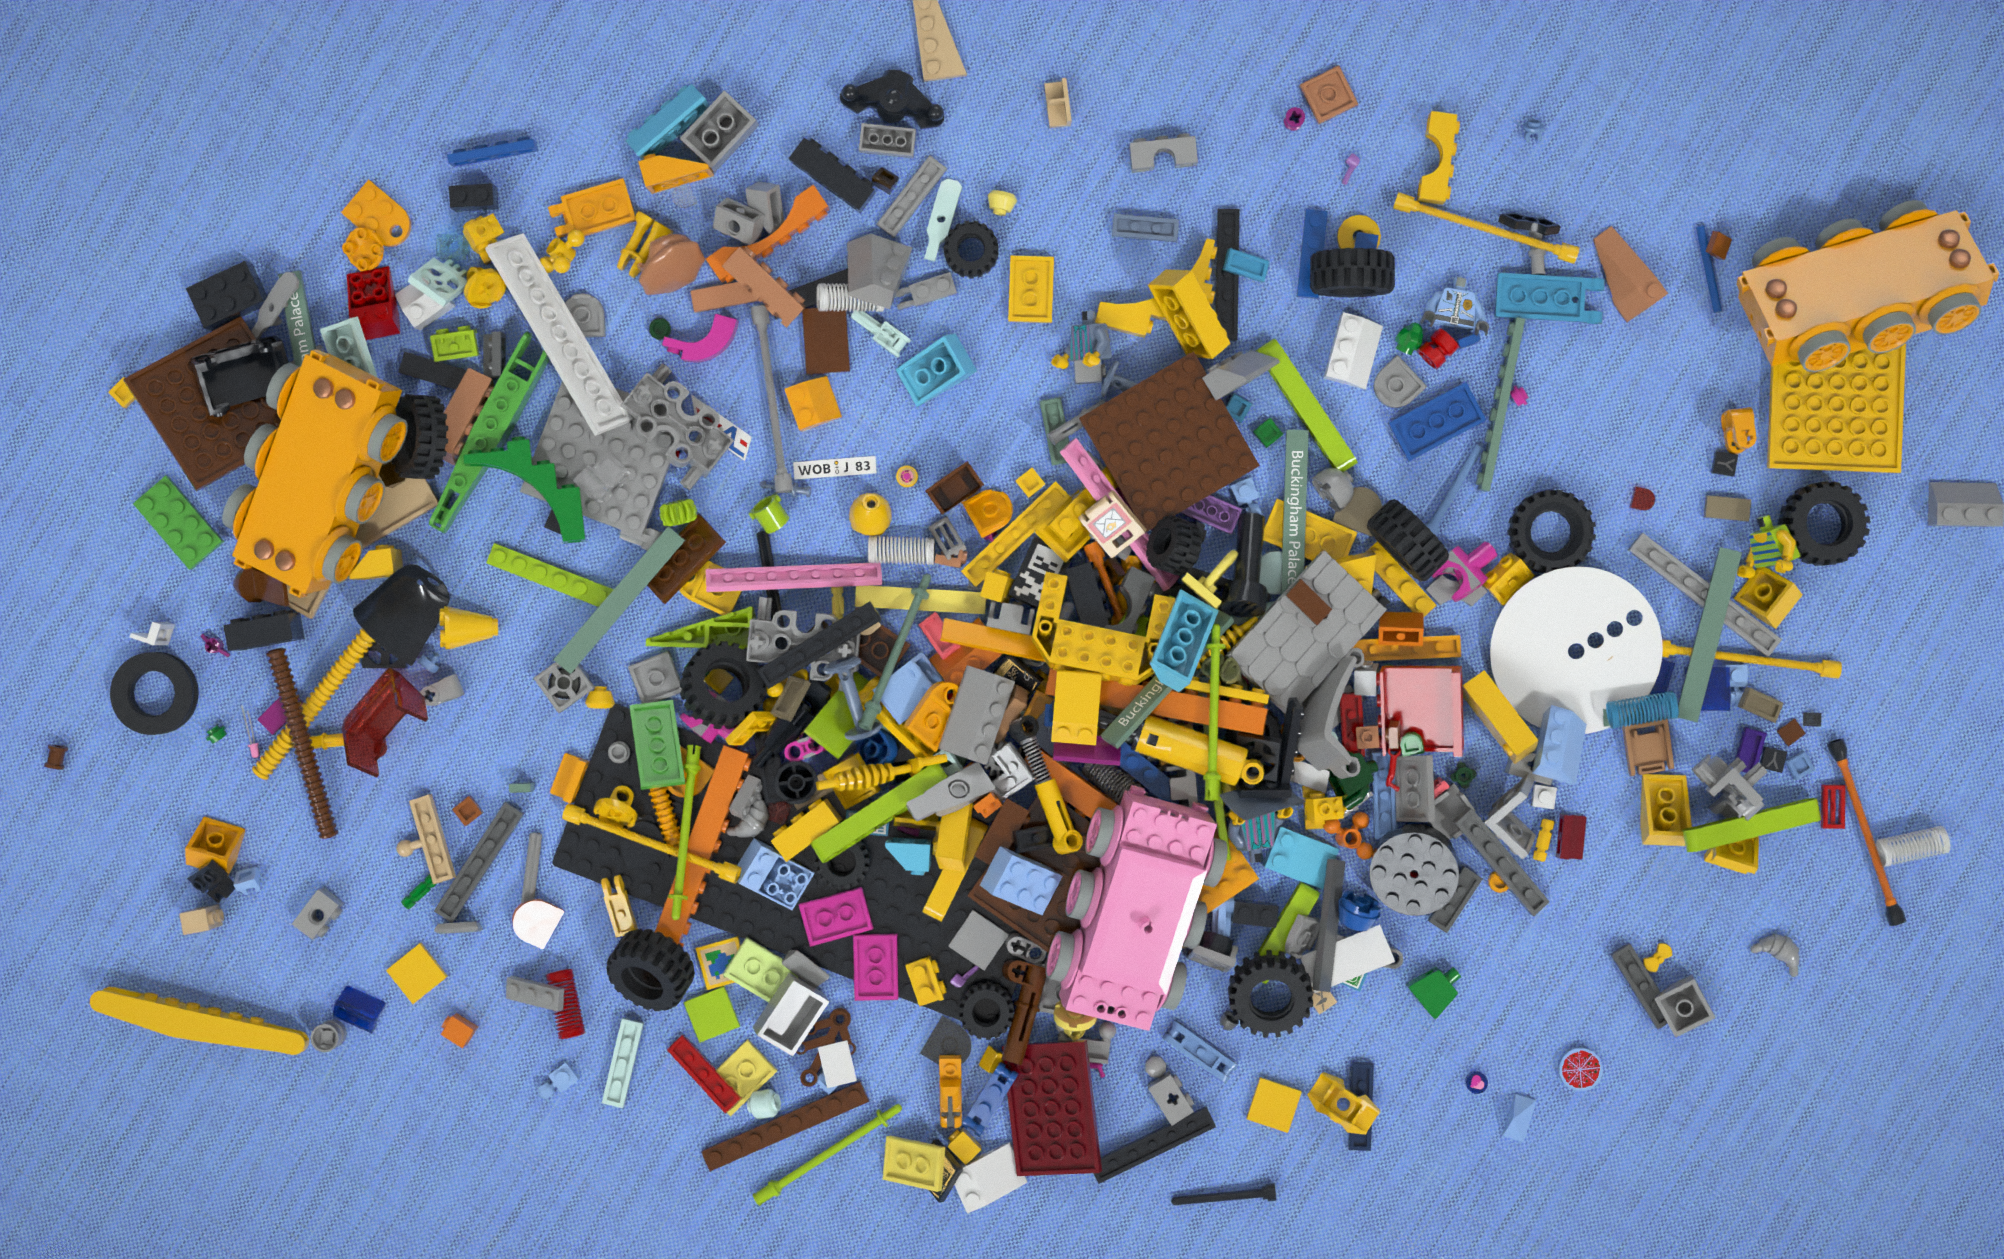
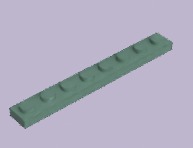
M1516 317L1512 322H1509L1506 334L1509 335L1508 344H1504L1502 356L1505 357L1504 364L1500 365L1498 371V378H1501L1499 387L1496 386L1494 390L1495 408H1491L1489 420L1492 423L1491 428L1487 429L1484 441L1487 442L1486 451H1482L1480 463L1483 464L1482 471L1478 472L1476 478V485H1479L1478 491L1488 492L1491 488L1525 323L1523 318Z

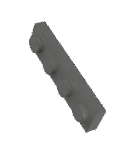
M1627 943L1611 953V957L1655 1028L1660 1029L1668 1024L1654 999L1661 992L1632 945Z

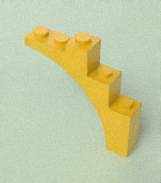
M1206 238L1202 252L1191 270L1197 276L1198 283L1202 291L1206 293L1209 304H1212L1215 296V291H1211L1213 285L1204 282L1210 279L1212 268H1209L1210 259H1215L1218 247L1214 246L1215 240ZM1152 298L1130 304L1100 302L1095 324L1106 323L1108 329L1145 338L1146 333L1151 334L1154 322L1150 320V317L1164 321L1167 320L1156 299Z

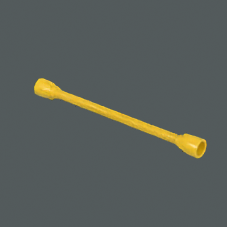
M1398 192L1393 209L1409 214L1410 211H1419L1427 215L1430 214V216L1433 215V217H1441V219H1446V221L1449 220L1463 226L1473 227V229L1476 228L1479 231L1489 232L1492 235L1495 234L1509 240L1519 241V243L1522 242L1525 245L1535 246V248L1538 247L1541 250H1549V252L1558 256L1557 259L1572 264L1575 263L1580 249L1578 246L1563 242L1561 245L1542 242V240L1529 236L1526 237V235L1523 236L1520 233L1515 234V232L1512 233L1510 230L1496 228V226L1483 222L1480 223V221L1477 222L1474 219H1466V217H1461V215H1453V213L1450 214V212H1445L1444 210L1434 209V207L1431 208V206L1429 207L1415 201V197Z
M1662 639V657L1668 658L1669 655L1675 654L1691 655L1693 648L1676 646V644H1671L1670 640ZM1716 651L1714 658L1750 664L1755 663L1758 665L1815 671V673H1820V677L1839 679L1842 672V663L1840 661L1823 659L1822 662L1808 663Z
M568 803L563 811V820L576 825H580V823L593 825L678 858L679 849L649 837L646 838V836H641V834H636L633 831L631 832L593 816L590 817L588 813H585L586 809ZM687 853L686 861L715 871V873L719 874L718 878L734 884L737 883L741 874V867L726 861L724 864L715 863L692 853Z

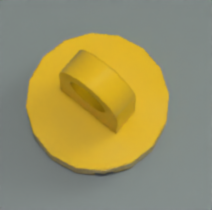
M470 267L467 271L464 296L470 305L478 309L488 308L492 306L491 303L495 300L498 302L506 291V284L498 270Z
M623 785L616 787L610 798H602L596 802L594 806L595 815L599 814L600 820L621 828L624 825L628 828L634 826L637 820V813L630 807L634 797L632 790ZM617 794H625L627 801H620L617 798Z

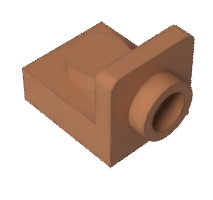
M961 549L959 550L958 558H954L953 554L951 555L952 558L948 560L943 551H941V555L936 554L934 563L961 568V564L966 565L968 552Z
M1377 725L1356 727L1358 749L1379 748Z

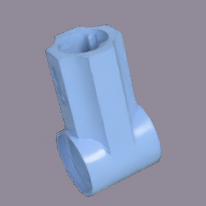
M1234 896L1211 911V932L1230 937Z

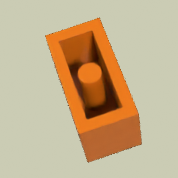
M1384 612L1379 618L1378 645L1423 646V613Z

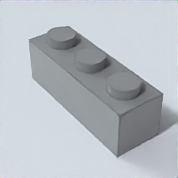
M748 774L729 807L732 815L744 819L745 815H748L750 806L754 804L758 792L760 793L763 787L759 778Z

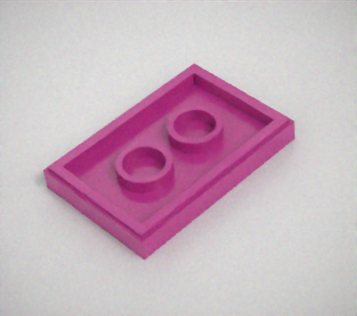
M862 887L799 904L810 947L874 929Z
M897 933L854 934L855 1001L898 1000Z

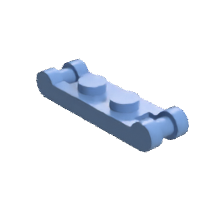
M1174 1020L1171 1024V1030L1168 1033L1166 1032L1162 1038L1221 1081L1227 1083L1232 1070L1235 1071L1239 1065L1181 1023ZM1179 1032L1184 1035L1180 1042L1175 1039ZM1221 1062L1225 1064L1222 1071L1217 1069Z

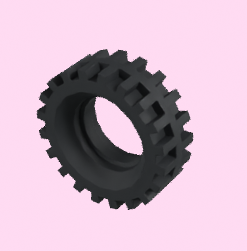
M405 394L404 397H400V403L396 406V416L406 420L408 426L405 441L398 454L391 461L392 465H396L395 472L399 473V477L434 479L435 475L440 473L439 467L444 465L443 456L447 454L445 446L448 444V439L446 438L448 426L445 422L447 414L443 413L445 407L443 404H440L441 400L436 398V396Z
M1545 490L1534 493L1522 500V503L1513 510L1515 512L1508 522L1510 523V529L1507 530V535H1510L1511 541L1509 546L1513 548L1516 553L1515 555L1521 558L1527 567L1534 569L1536 572L1543 573L1565 567H1576L1577 564L1583 562L1586 559L1587 553L1591 552L1593 548L1591 547L1592 541L1596 539L1593 528L1596 527V524L1592 522L1590 516L1592 512L1587 510L1583 500H1578L1574 497V494L1563 492V490ZM1552 511L1559 513L1566 518L1570 525L1571 534L1569 541L1564 548L1557 552L1542 551L1531 538L1532 523L1537 516L1544 512Z
M1266 950L1267 955L1260 956L1258 951L1254 953V959L1249 960L1248 957H1245L1241 967L1239 965L1235 966L1234 976L1230 975L1228 994L1233 1017L1235 1020H1240V1026L1243 1029L1248 1026L1253 1035L1260 1031L1263 1033L1264 1038H1268L1269 1033H1275L1277 1038L1281 1037L1280 1032L1285 1030L1288 1034L1293 1033L1294 1025L1300 1028L1303 1025L1302 1019L1304 1017L1309 1018V1009L1313 1007V991L1309 973L1305 972V966L1302 963L1297 964L1294 956H1290L1288 959L1282 951H1279L1278 955H1272V950ZM1266 980H1278L1289 987L1291 999L1283 1009L1275 1012H1265L1257 1009L1252 1004L1250 998L1253 988Z

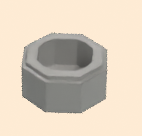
M1151 1056L1146 1061L1145 1071L1150 1077L1160 1078L1166 1072V1062L1160 1056Z

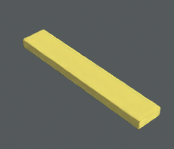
M856 586L855 607H861L871 601L875 608L909 610L914 595L911 593L912 588ZM927 589L926 592L930 594L929 599H922L918 609L921 611L985 614L986 598L980 596L981 592Z

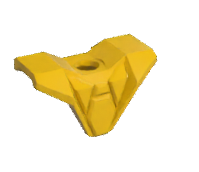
M1325 1072L1320 1074L1318 1080L1307 1094L1316 1112L1325 1114L1335 1123L1341 1124L1348 1133L1366 1135L1368 1129L1380 1114V1109L1367 1095L1357 1096L1345 1088L1343 1079ZM1340 1098H1346L1350 1102V1107L1345 1111L1337 1107V1101Z

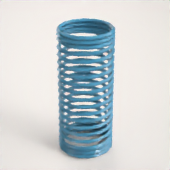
M1673 691L1649 694V696H1638L1637 698L1633 697V699L1626 698L1625 700L1608 701L1606 704L1607 718L1612 729L1619 728V726L1622 728L1623 725L1626 727L1627 725L1631 726V724L1633 726L1639 723L1646 724V722L1650 723V721L1654 722V720L1657 722L1658 719L1659 721H1662V719L1666 720V718L1668 720L1675 719L1679 716L1678 702ZM1657 702H1658V705H1659L1660 716H1659V713H1658ZM1661 702H1662V705H1663L1664 716H1663V713H1662ZM1649 703H1650L1651 710H1652V717H1651V713H1650ZM1653 703H1654L1655 710H1656V717H1655V713H1654ZM1638 707H1639V711H1640L1641 721H1640V718H1639Z

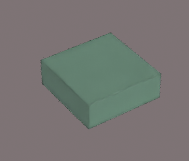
M535 782L509 784L510 793L532 792L535 790Z

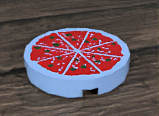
M1574 1047L1567 1050L1560 1058L1558 1074L1561 1081L1570 1089L1587 1091L1599 1083L1603 1074L1602 1063L1592 1050Z

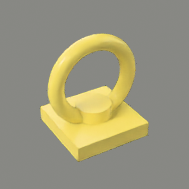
M1231 550L1207 578L1202 576L1197 581L1187 572L1182 578V582L1210 606L1218 609L1222 601L1213 594L1217 590L1214 585L1235 561L1238 552Z

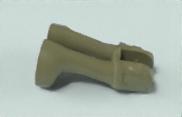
M1220 654L1219 678L1221 686L1230 687V684L1243 686V690L1250 691L1246 680L1241 677V668L1237 661L1232 657L1225 661L1224 656ZM1211 656L1206 658L1201 666V670L1207 678H1210Z

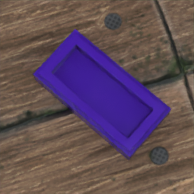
M1747 727L1743 728L1735 759L1738 757L1747 766L1741 772L1747 773L1759 762L1767 733Z

